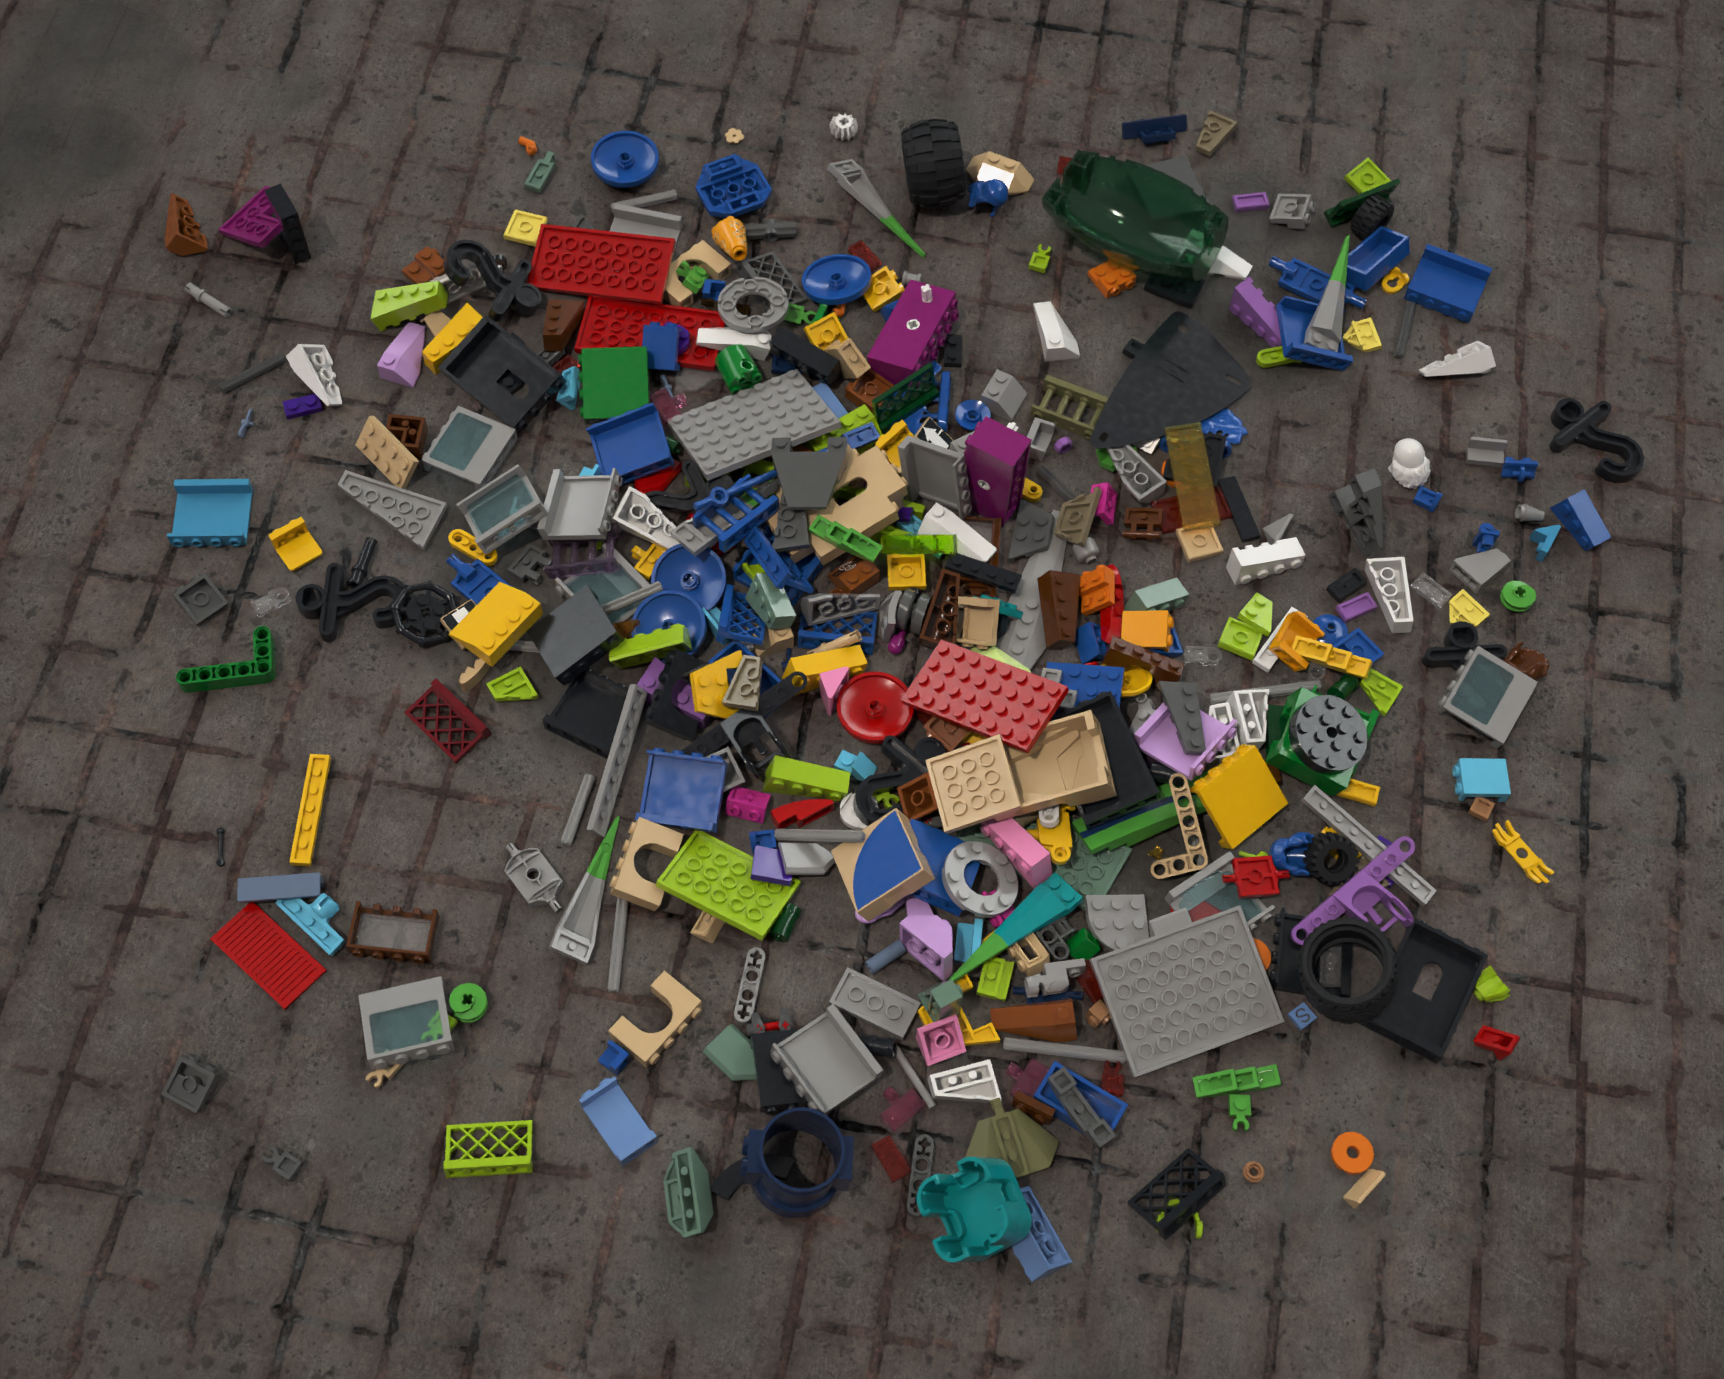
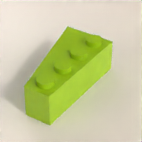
M439 280L376 290L370 319L381 332L386 330L387 326L400 325V322L409 319L411 321L420 314L424 313L427 315L446 308L449 293Z
M775 755L765 772L763 792L842 801L848 794L851 772Z

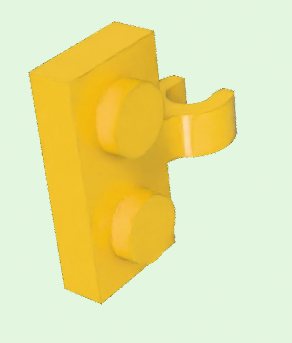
M652 544L646 552L635 545L631 550L633 553L631 557L640 561L634 569L643 578L650 581L656 561L667 549Z

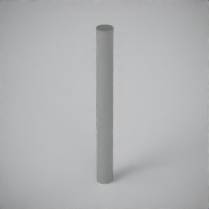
M897 1045L895 1057L930 1110L935 1108L937 1104Z

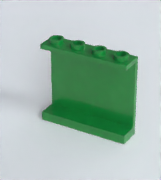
M647 346L582 348V354H579L578 358L579 365H582V372H579V382H583V389L579 390L580 400H583V407H580V417L584 418L585 423H589V419L617 417L629 410H635L645 404H649Z

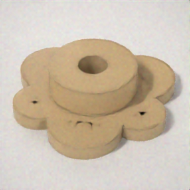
M731 128L725 133L728 143L738 144L739 141L744 139L741 130Z

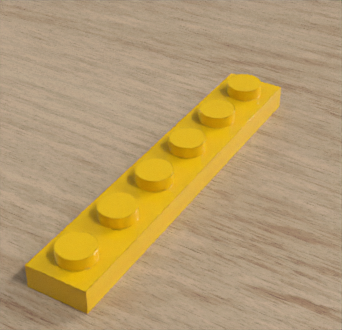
M310 754L289 861L292 866L311 867L331 762L330 755Z

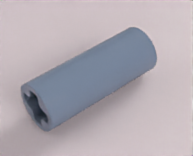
M896 940L864 962L865 966L871 974H875L906 953V949L900 940Z

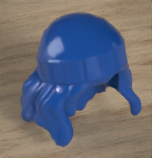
M1000 179L976 181L967 188V191L970 193L969 207H974L977 202L979 204L987 202L993 206L990 217H993L996 210L1007 202L1008 188Z
M1298 832L1291 835L1290 838H1281L1274 841L1269 849V856L1272 855L1274 866L1279 870H1288L1293 876H1309L1310 872L1305 868L1307 864L1303 862V858L1306 857L1303 852L1308 849L1306 844L1312 842L1311 838L1314 834Z

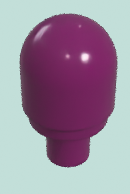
M899 630L898 634L891 638L888 644V651L891 654L898 655L902 652L905 645V631Z

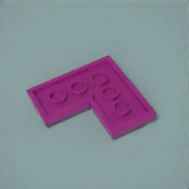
M264 186L218 229L221 235L259 248L266 247L275 236L279 235L283 229L278 219L270 217L274 211L268 203L264 191L271 187Z

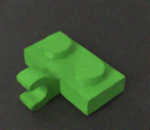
M683 260L680 265L685 270L678 267L676 272L685 277L682 285L697 294L710 274L697 265L691 270L688 262Z

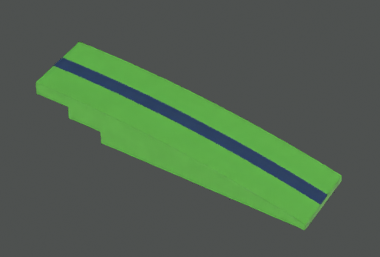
M1209 770L1202 772L1200 776L1196 775L1192 781L1187 779L1189 789L1194 786L1196 780L1204 778ZM1164 784L1157 787L1161 796L1160 799L1098 827L1087 830L1082 817L1073 821L1072 827L1091 855L1105 848L1111 851L1124 844L1126 847L1134 845L1179 824L1170 785ZM1190 792L1196 815L1205 812L1206 809L1197 793ZM1179 797L1178 805L1181 807L1187 806L1189 803L1188 797ZM1185 816L1183 821L1192 818V816Z

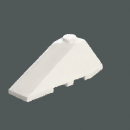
M1476 341L1457 349V354L1444 356V361H1435L1421 368L1419 373L1425 377L1487 373L1491 368L1496 367L1491 347Z

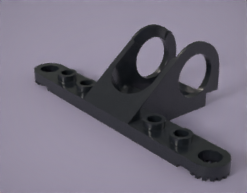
M799 671L791 673L760 695L758 711L738 710L681 751L688 755L700 753L703 754V757H707L731 740L753 775L758 780L761 779L762 776L757 769L775 755L782 752L785 758H791L764 719V716L803 690L807 685L806 675ZM796 675L803 678V684L800 687L792 684V679ZM767 731L779 749L754 766L743 750V747L753 742L763 756L768 751L758 737Z

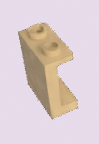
M848 338L843 343L836 340L824 349L825 352L840 360L844 379L858 378L871 368L851 338Z
M958 596V604H964L965 611L962 638H956V642H961L964 647H973L976 644L977 648L980 649L996 646L1000 600Z

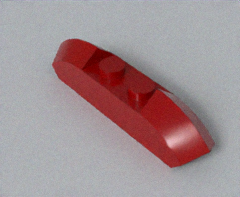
M1113 564L1107 567L1115 571V604L1100 610L1101 640L1108 644L1113 636L1121 639L1124 611L1123 584L1120 573Z

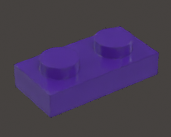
M316 394L282 401L287 420L323 411L320 398Z

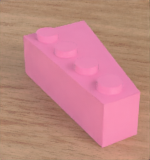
M993 818L981 822V832L986 837H989L996 847L1007 856L1008 860L1033 889L1052 875L1050 853L1013 818L996 821Z

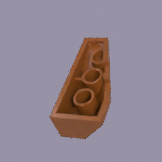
M173 193L170 195L165 231L166 249L180 256L207 251V238L205 234H201L199 230L201 226L195 222L193 218L195 214L188 201Z
M1072 998L990 1008L991 1021L997 1031L1052 1042L1077 1040Z

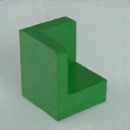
M1084 927L1067 941L1069 954L1075 959L1084 958L1085 962H1087L1100 951L1098 939H1095L1092 933Z

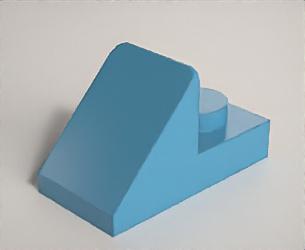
M1560 525L1533 530L1529 539L1539 544L1535 550L1538 552L1536 560L1540 562L1544 560L1561 528Z

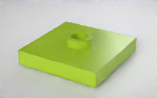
M1366 158L1344 177L1358 194L1391 181L1369 158Z
M1229 617L1217 647L1252 661L1263 634L1248 624Z

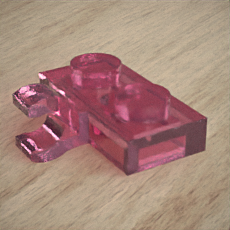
M666 388L649 395L665 425H668V421L672 420L674 416L681 415L677 407L682 408L687 405L686 397L683 393L671 398Z
M1033 1058L1024 1071L1011 1062L1006 1074L1018 1081L1010 1095L1014 1097L1018 1090L1033 1098L1049 1068Z
M890 1086L884 1091L883 1095L892 1105L880 1117L895 1132L925 1107L926 1103L913 1088L899 1098L895 1090Z

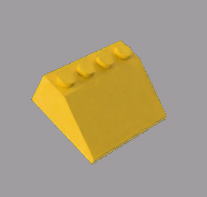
M499 582L449 633V636L493 667L543 615L541 603L526 592Z

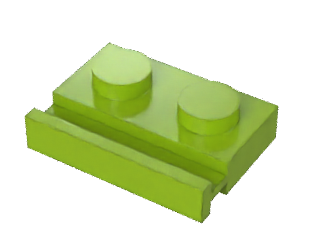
M992 957L984 962L976 995L995 1000L999 999L1005 1002L1015 962H1009L997 957Z

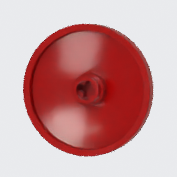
M866 672L853 677L842 687L837 698V716L841 726L850 736L865 743L880 744L889 735L898 738L907 730L913 718L914 708L904 705L901 701L908 687L897 677L884 672Z

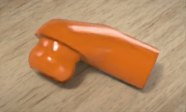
M523 136L519 138L518 144L526 147L527 154L530 156L535 155L537 152L536 143Z
M846 303L836 305L837 308H833L838 318L844 315Z

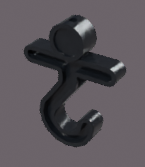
M460 240L454 242L449 247L443 262L445 273L456 285L464 286L469 279L470 271L462 264L461 260L472 261L478 268L487 287L497 297L488 313V317L494 322L502 319L509 306L521 316H531L536 312L541 303L542 295L537 287L524 283L532 268V264L528 260H520L510 277L500 271L490 251L482 244L473 240Z
M1572 398L1560 400L1550 417L1552 424L1561 430L1553 437L1549 444L1551 451L1560 453L1575 441H1578L1589 448L1618 454L1624 459L1625 463H1616L1610 458H1602L1595 468L1596 474L1604 480L1613 483H1625L1632 480L1643 466L1644 454L1642 448L1628 436L1601 430L1597 427L1612 409L1610 403L1601 401L1584 413L1583 406L1577 400Z
M687 460L682 464V470L691 487L689 494L679 495L656 490L645 493V495L659 509L695 514L698 510L694 509L693 503L707 498L713 488L722 487L726 490L733 486L734 482L729 476L724 474L707 481L705 484L696 463L692 460Z
M331 563L326 570L324 589L316 584L305 585L297 591L295 599L299 612L303 617L312 620L320 618L319 632L321 638L325 642H332L337 636L340 616L353 613L381 596L391 597L393 601L390 605H392L402 591L403 582L391 576H376L350 591H343L344 573L342 567L338 563ZM406 597L401 606L406 608L410 600ZM390 605L374 610L372 616L376 627L383 629L395 626L392 612L389 610ZM400 614L403 621L406 616L405 614Z
M1459 621L1451 625L1444 637L1445 647H1431L1427 649L1422 658V663L1429 668L1453 667L1457 671L1461 664H1465L1466 660L1464 657L1470 649L1474 650L1477 646H1480L1499 659L1504 660L1507 655V648L1502 644L1475 645L1478 641L1476 628L1468 622ZM1477 655L1463 681L1484 700L1485 707L1476 708L1472 706L1466 695L1462 692L1455 693L1451 704L1482 724L1487 725L1504 694L1501 687L1478 666L1493 665L1494 663L1481 655ZM1454 716L1459 723L1467 727L1474 728L1471 725L1464 722L1463 720Z
M889 735L884 738L881 752L901 770L870 775L860 783L854 795L853 807L856 816L863 824L869 826L895 808L903 813L902 806L899 804L885 810L878 809L872 803L871 797L875 794L897 792L898 787L927 773L928 768L925 760L946 753L941 741L936 738L926 737L918 741L914 751H911L894 736Z

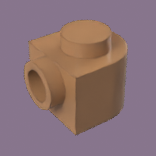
M1101 999L1088 1010L1085 1016L1087 1022L1093 1028H1098L1101 1024L1105 1026L1111 1020L1107 1006Z

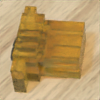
M1156 845L1152 851L1149 850L1148 855L1156 860L1162 859L1163 849Z

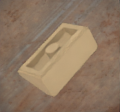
M702 911L690 933L702 940L713 943L725 922Z
M1368 1169L1343 1196V1199L1353 1208H1357L1386 1176V1173L1380 1170Z

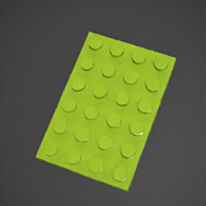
M695 830L656 881V887L762 941L780 916L785 905L789 903L799 888L801 881L792 877L790 886L750 879L753 863L752 856L703 831Z

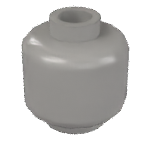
M1087 537L1084 547L1076 544L1072 547L1080 563L1091 564L1095 562L1100 552L1092 537Z

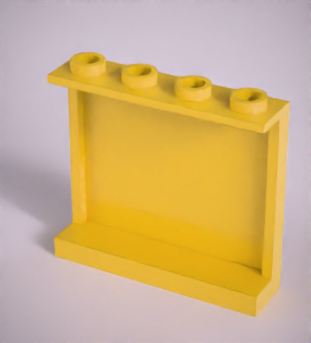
M1240 745L1236 748L1235 753L1225 757L1220 765L1211 768L1204 778L1196 780L1194 786L1190 788V792L1197 793L1222 837L1218 841L1222 848L1234 849L1288 804L1256 745Z

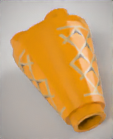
M728 216L712 228V238L715 244L736 261H742L747 255L746 229L740 220L735 219L733 216Z

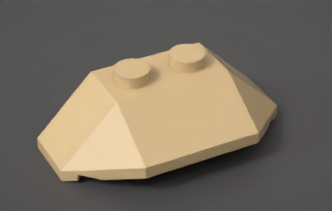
M990 151L972 157L966 168V172L974 183L980 180H1002L1008 188V195L1027 194L1034 183V178L1020 162Z

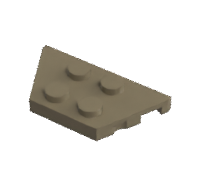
M1099 487L1093 488L1094 492L1087 496L1081 494L1075 499L1062 504L1054 529L1056 537L1082 547L1085 546L1102 492Z

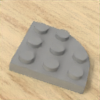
M1144 894L1086 895L1084 897L1088 927L1094 938L1098 939L1109 951H1114L1149 938Z

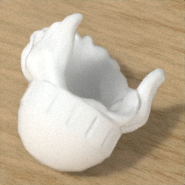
M1405 438L1397 442L1393 461L1388 470L1403 487L1417 489L1418 486H1424L1431 470L1430 461L1425 456L1423 446L1417 440Z

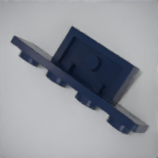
M1186 114L1123 122L1122 138L1131 139L1139 137L1145 144H1153L1158 141L1169 142L1172 139H1176V132L1187 130Z

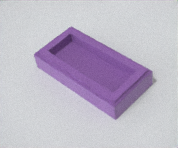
M1266 192L1233 195L1232 197L1236 212L1269 209Z
M1366 592L1337 605L1335 609L1344 623H1347L1376 610L1378 606L1369 592Z

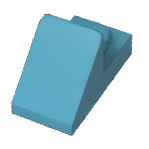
M842 750L834 764V769L851 772V777L863 781L870 775L875 774L877 766L863 752H859L858 756Z

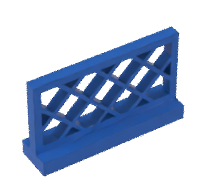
M754 527L744 539V542L776 588L782 589L786 584L811 594L814 588L796 563L792 561L786 551L776 552L772 547L774 540L766 538L759 528Z
M726 584L716 641L723 643L725 637L762 645L766 624L759 616L754 615L756 612L753 608L747 609L745 607L748 605L751 607L745 599L747 594L733 591L734 585ZM748 616L751 619L746 620L744 617ZM756 623V624H758L759 626H758V627H755V626H753L752 624ZM746 626L749 630L745 631L742 627ZM732 630H737L739 633L730 632V631H732Z
M877 612L851 616L853 620L849 623L841 618L824 622L825 624L820 627L812 625L811 627L814 631L803 630L808 624L805 622L806 620L802 613L797 648L815 649L824 642L828 643L844 636L845 634L841 632L846 629L850 632L855 631L851 626L859 623L862 626L859 632L867 631L871 637H859L862 638V641L850 646L860 645L864 654L873 655ZM872 618L873 621L866 625L862 619ZM840 621L844 626L836 629L832 624ZM829 627L833 632L825 633L823 630Z

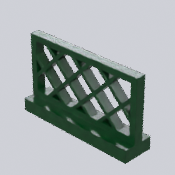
M1399 178L1340 201L1335 207L1326 210L1324 215L1330 227L1332 228L1353 219L1359 207L1374 194H1379L1391 203L1389 196L1401 183Z
M928 363L872 400L874 416L882 433H885L895 423L906 419L939 397L940 393L935 387L934 370L931 363Z

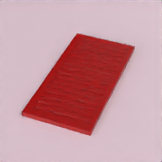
M249 902L210 938L216 946L284 1010L327 971L254 902Z

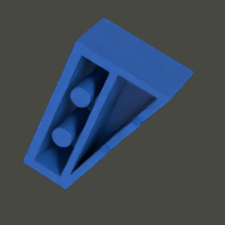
M1585 489L1550 508L1585 551L1612 538Z

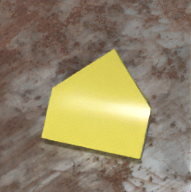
M1371 317L1357 322L1352 321L1350 328L1342 337L1344 341L1363 352L1382 349V344Z
M1464 589L1449 601V622L1452 625L1455 622L1463 621L1472 624L1476 628L1490 616V613Z

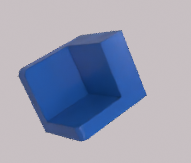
M705 279L703 298H711L714 301L718 300L721 291L726 287V281Z
M609 1040L607 1042L608 1048L600 1056L598 1062L618 1076L630 1061L629 1053Z

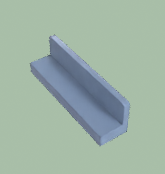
M320 872L238 878L237 900L239 903L318 897L321 894V887H324V879Z

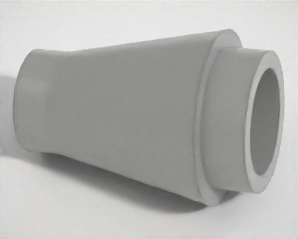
M1519 504L1515 510V518L1519 519V521L1542 522L1545 515L1544 511L1527 504Z

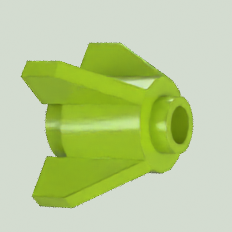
M1492 966L1485 968L1474 986L1475 991H1473V994L1480 1002L1484 1001L1485 1003L1505 1000L1510 996L1508 993L1510 989L1496 975Z

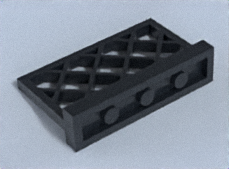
M1188 1148L1128 1201V1205L1158 1231L1159 1236L1166 1240L1226 1186L1225 1176L1219 1169H1213ZM1190 1156L1195 1161V1166H1183V1161ZM1195 1171V1179H1183V1172ZM1198 1171H1207L1211 1174L1207 1179H1198ZM1171 1172H1180V1180H1168V1175ZM1164 1185V1193H1152V1189L1155 1186ZM1168 1185H1180V1193H1168ZM1183 1185H1195V1189L1191 1193H1183ZM1180 1198L1177 1206L1168 1207L1167 1199ZM1141 1199H1149V1207H1139L1136 1203ZM1152 1199H1164V1207H1152ZM1152 1212H1164V1217L1157 1223L1152 1218Z

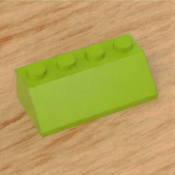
M864 404L839 418L841 428L806 441L805 447L812 452H817L828 447V437H841L842 434L870 422L873 423L880 436L883 434L875 416ZM877 441L856 450L861 455L876 446L875 443Z
M674 624L669 629L663 630L660 628L653 630L650 634L640 633L634 635V638L631 639L624 638L623 642L610 651L609 660L618 669H624L651 662L655 657L658 659L665 658L670 651L680 650L684 653L693 651L689 631L682 624Z

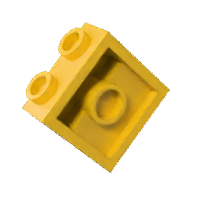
M887 266L871 275V285L863 295L875 313L883 308V306L900 299L905 288L901 282L897 284V275L894 270L890 271Z
M835 312L803 328L810 343L823 351L836 340L843 343L848 339Z
M893 553L887 555L889 591L906 590L908 588L926 590L924 554Z

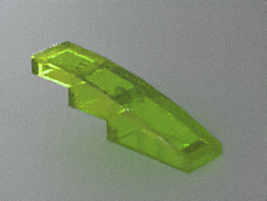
M956 534L881 535V545L883 546L881 553L883 554L957 553Z

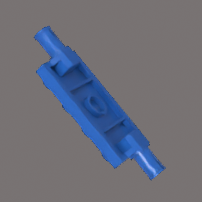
M1273 256L1268 265L1282 272L1278 286L1319 304L1331 277L1330 274L1294 257L1291 262H1285ZM1346 282L1344 306L1350 303L1363 309L1367 299L1354 294L1356 286Z
M452 554L446 561L448 565L457 571L456 578L450 582L451 586L467 600L472 599L476 605L499 582L509 585L479 559L473 563H464L455 554Z

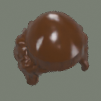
M1523 641L1511 649L1503 660L1535 681L1547 676L1549 668L1548 659L1545 658L1543 653L1539 654V650L1523 648ZM1499 667L1500 679L1509 686L1513 675Z

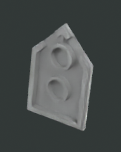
M778 843L786 875H824L836 863L832 853L817 843Z

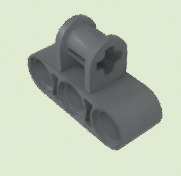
M1066 916L1034 932L1035 936L1049 953L1050 962L1067 961L1069 948L1065 941L1073 937L1077 930L1070 926ZM1049 936L1052 941H1045L1043 937ZM1055 952H1061L1064 957H1057Z

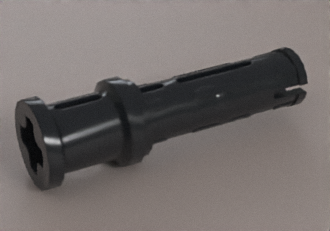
M366 537L357 564L351 569L350 579L346 581V585L350 589L362 584L364 578L368 575L367 567L377 544V540L373 537L371 541H369L370 537Z

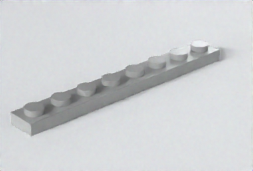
M630 684L586 829L598 837H605L648 693L636 684Z
M1316 785L1312 786L1301 799L1308 808L1338 834L1350 840L1356 846L1355 848L1369 861L1373 860L1387 848ZM1402 862L1387 875L1422 907L1428 903L1437 891L1405 862Z

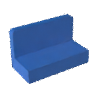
M1089 621L1076 629L1075 643L1082 664L1089 663L1095 658L1103 661L1107 649L1106 642L1101 640V626Z

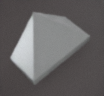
M1290 513L1262 528L1270 545L1283 538L1291 523L1293 514Z

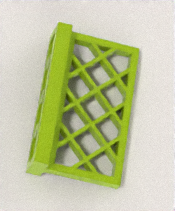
M532 1120L447 1125L444 1161L446 1178L533 1173ZM519 1127H528L527 1133L522 1138L514 1133ZM497 1129H504L507 1133L500 1140L493 1135ZM476 1130H483L486 1134L477 1141L472 1134ZM453 1131H461L465 1134L458 1142L451 1138ZM510 1136H513L518 1142L509 1149L503 1142ZM491 1137L497 1143L488 1150L482 1143ZM469 1138L475 1144L466 1151L460 1145ZM522 1144L527 1149V1155L517 1156L514 1151ZM499 1146L507 1151L502 1157H496L492 1154ZM478 1147L485 1152L481 1158L471 1156ZM457 1148L464 1154L459 1160H450L451 1154Z

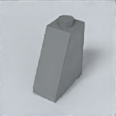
M1496 548L1456 558L1449 570L1477 594L1504 572L1511 560L1505 553Z

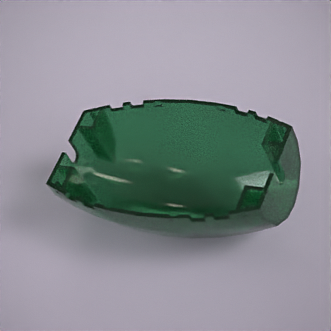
M1078 150L1063 170L1062 184L1060 185V179L1057 178L1042 197V207L1046 213L1080 244L1117 265L1135 272L1164 279L1193 282L1202 279L1216 261L1228 229L1229 217L1215 204L1213 206L1206 201V197L1194 193V189L1183 182L1144 164L1128 159L1125 161L1117 160L1116 156L1112 155L1109 158L1102 157L1100 153Z

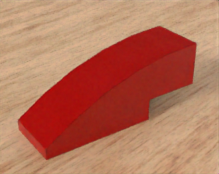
M809 799L792 802L771 810V820L777 829H784L794 823L800 829L834 811V802L831 799Z

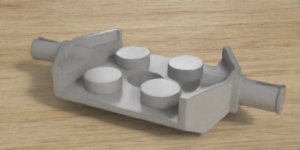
M509 843L510 846L507 845L506 849L510 852L512 858L506 865L505 875L510 878L528 902L529 907L550 905L556 914L559 913L563 908L556 901V898L564 885L562 879L538 848H528L520 851L517 850L513 843ZM532 871L539 873L535 879L528 878V874Z

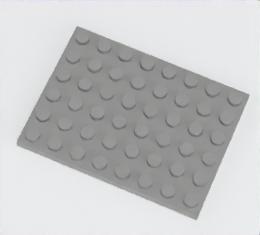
M797 369L788 371L778 377H773L765 382L757 383L751 389H742L733 396H724L719 400L709 402L704 406L691 409L686 413L676 415L667 420L669 428L696 463L707 481L771 456L772 438H791L792 447L841 428L840 420Z
M1240 905L1089 959L1133 1078L1285 1022Z

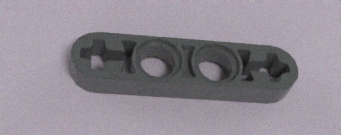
M926 1134L918 1136L914 1145L907 1200V1213L912 1218L922 1217L919 1210L918 1213H915L914 1208H910V1206H914L915 1198L917 1197V1191L914 1190L913 1184L917 1181L923 1182L930 1177L934 1141L932 1137ZM923 1140L927 1141V1145H930L926 1147L925 1155H921L922 1146L918 1145L922 1144ZM920 1160L925 1161L928 1165V1168L924 1171H919L916 1168V1163Z

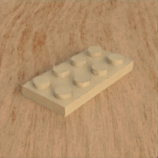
M369 416L355 445L396 487L406 489L419 463L418 459L375 416Z

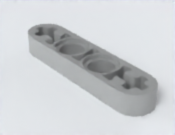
M758 947L750 949L746 957L734 1010V1019L739 1025L749 1024L751 1022V1014L755 1010L765 965V953ZM755 954H759L761 959L757 960L756 967H754L753 957H755ZM754 972L758 975V978L755 981H749L746 978L747 974ZM750 991L754 996L751 1000H744L742 994ZM744 1005L747 1006L746 1014L748 1016L741 1019L739 1014H742Z

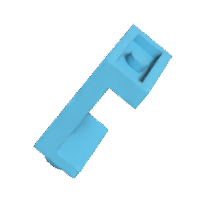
M1459 758L1453 766V777H1456L1455 793L1458 795L1459 801H1464L1466 797H1497L1498 802H1506L1511 795L1506 759Z

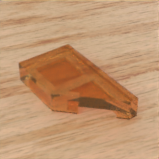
M635 619L612 624L620 635L629 639L634 628L640 624V620Z

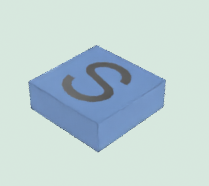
M1304 1002L1287 1015L1300 1031L1317 1019Z

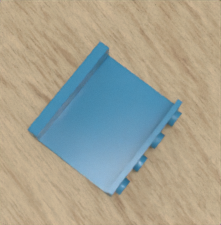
M250 479L174 480V488L177 492L172 533H167L171 546L220 547L231 545L238 547L240 545H247L253 495Z

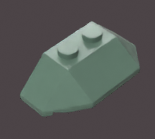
M688 1147L672 1154V1161L664 1178L668 1221L683 1238L704 1233L714 1214L708 1171L693 1147Z

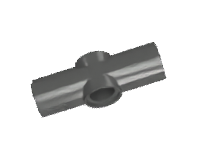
M767 219L762 224H744L746 240L764 239L766 242H775L778 238L796 237V222L777 223L776 220Z

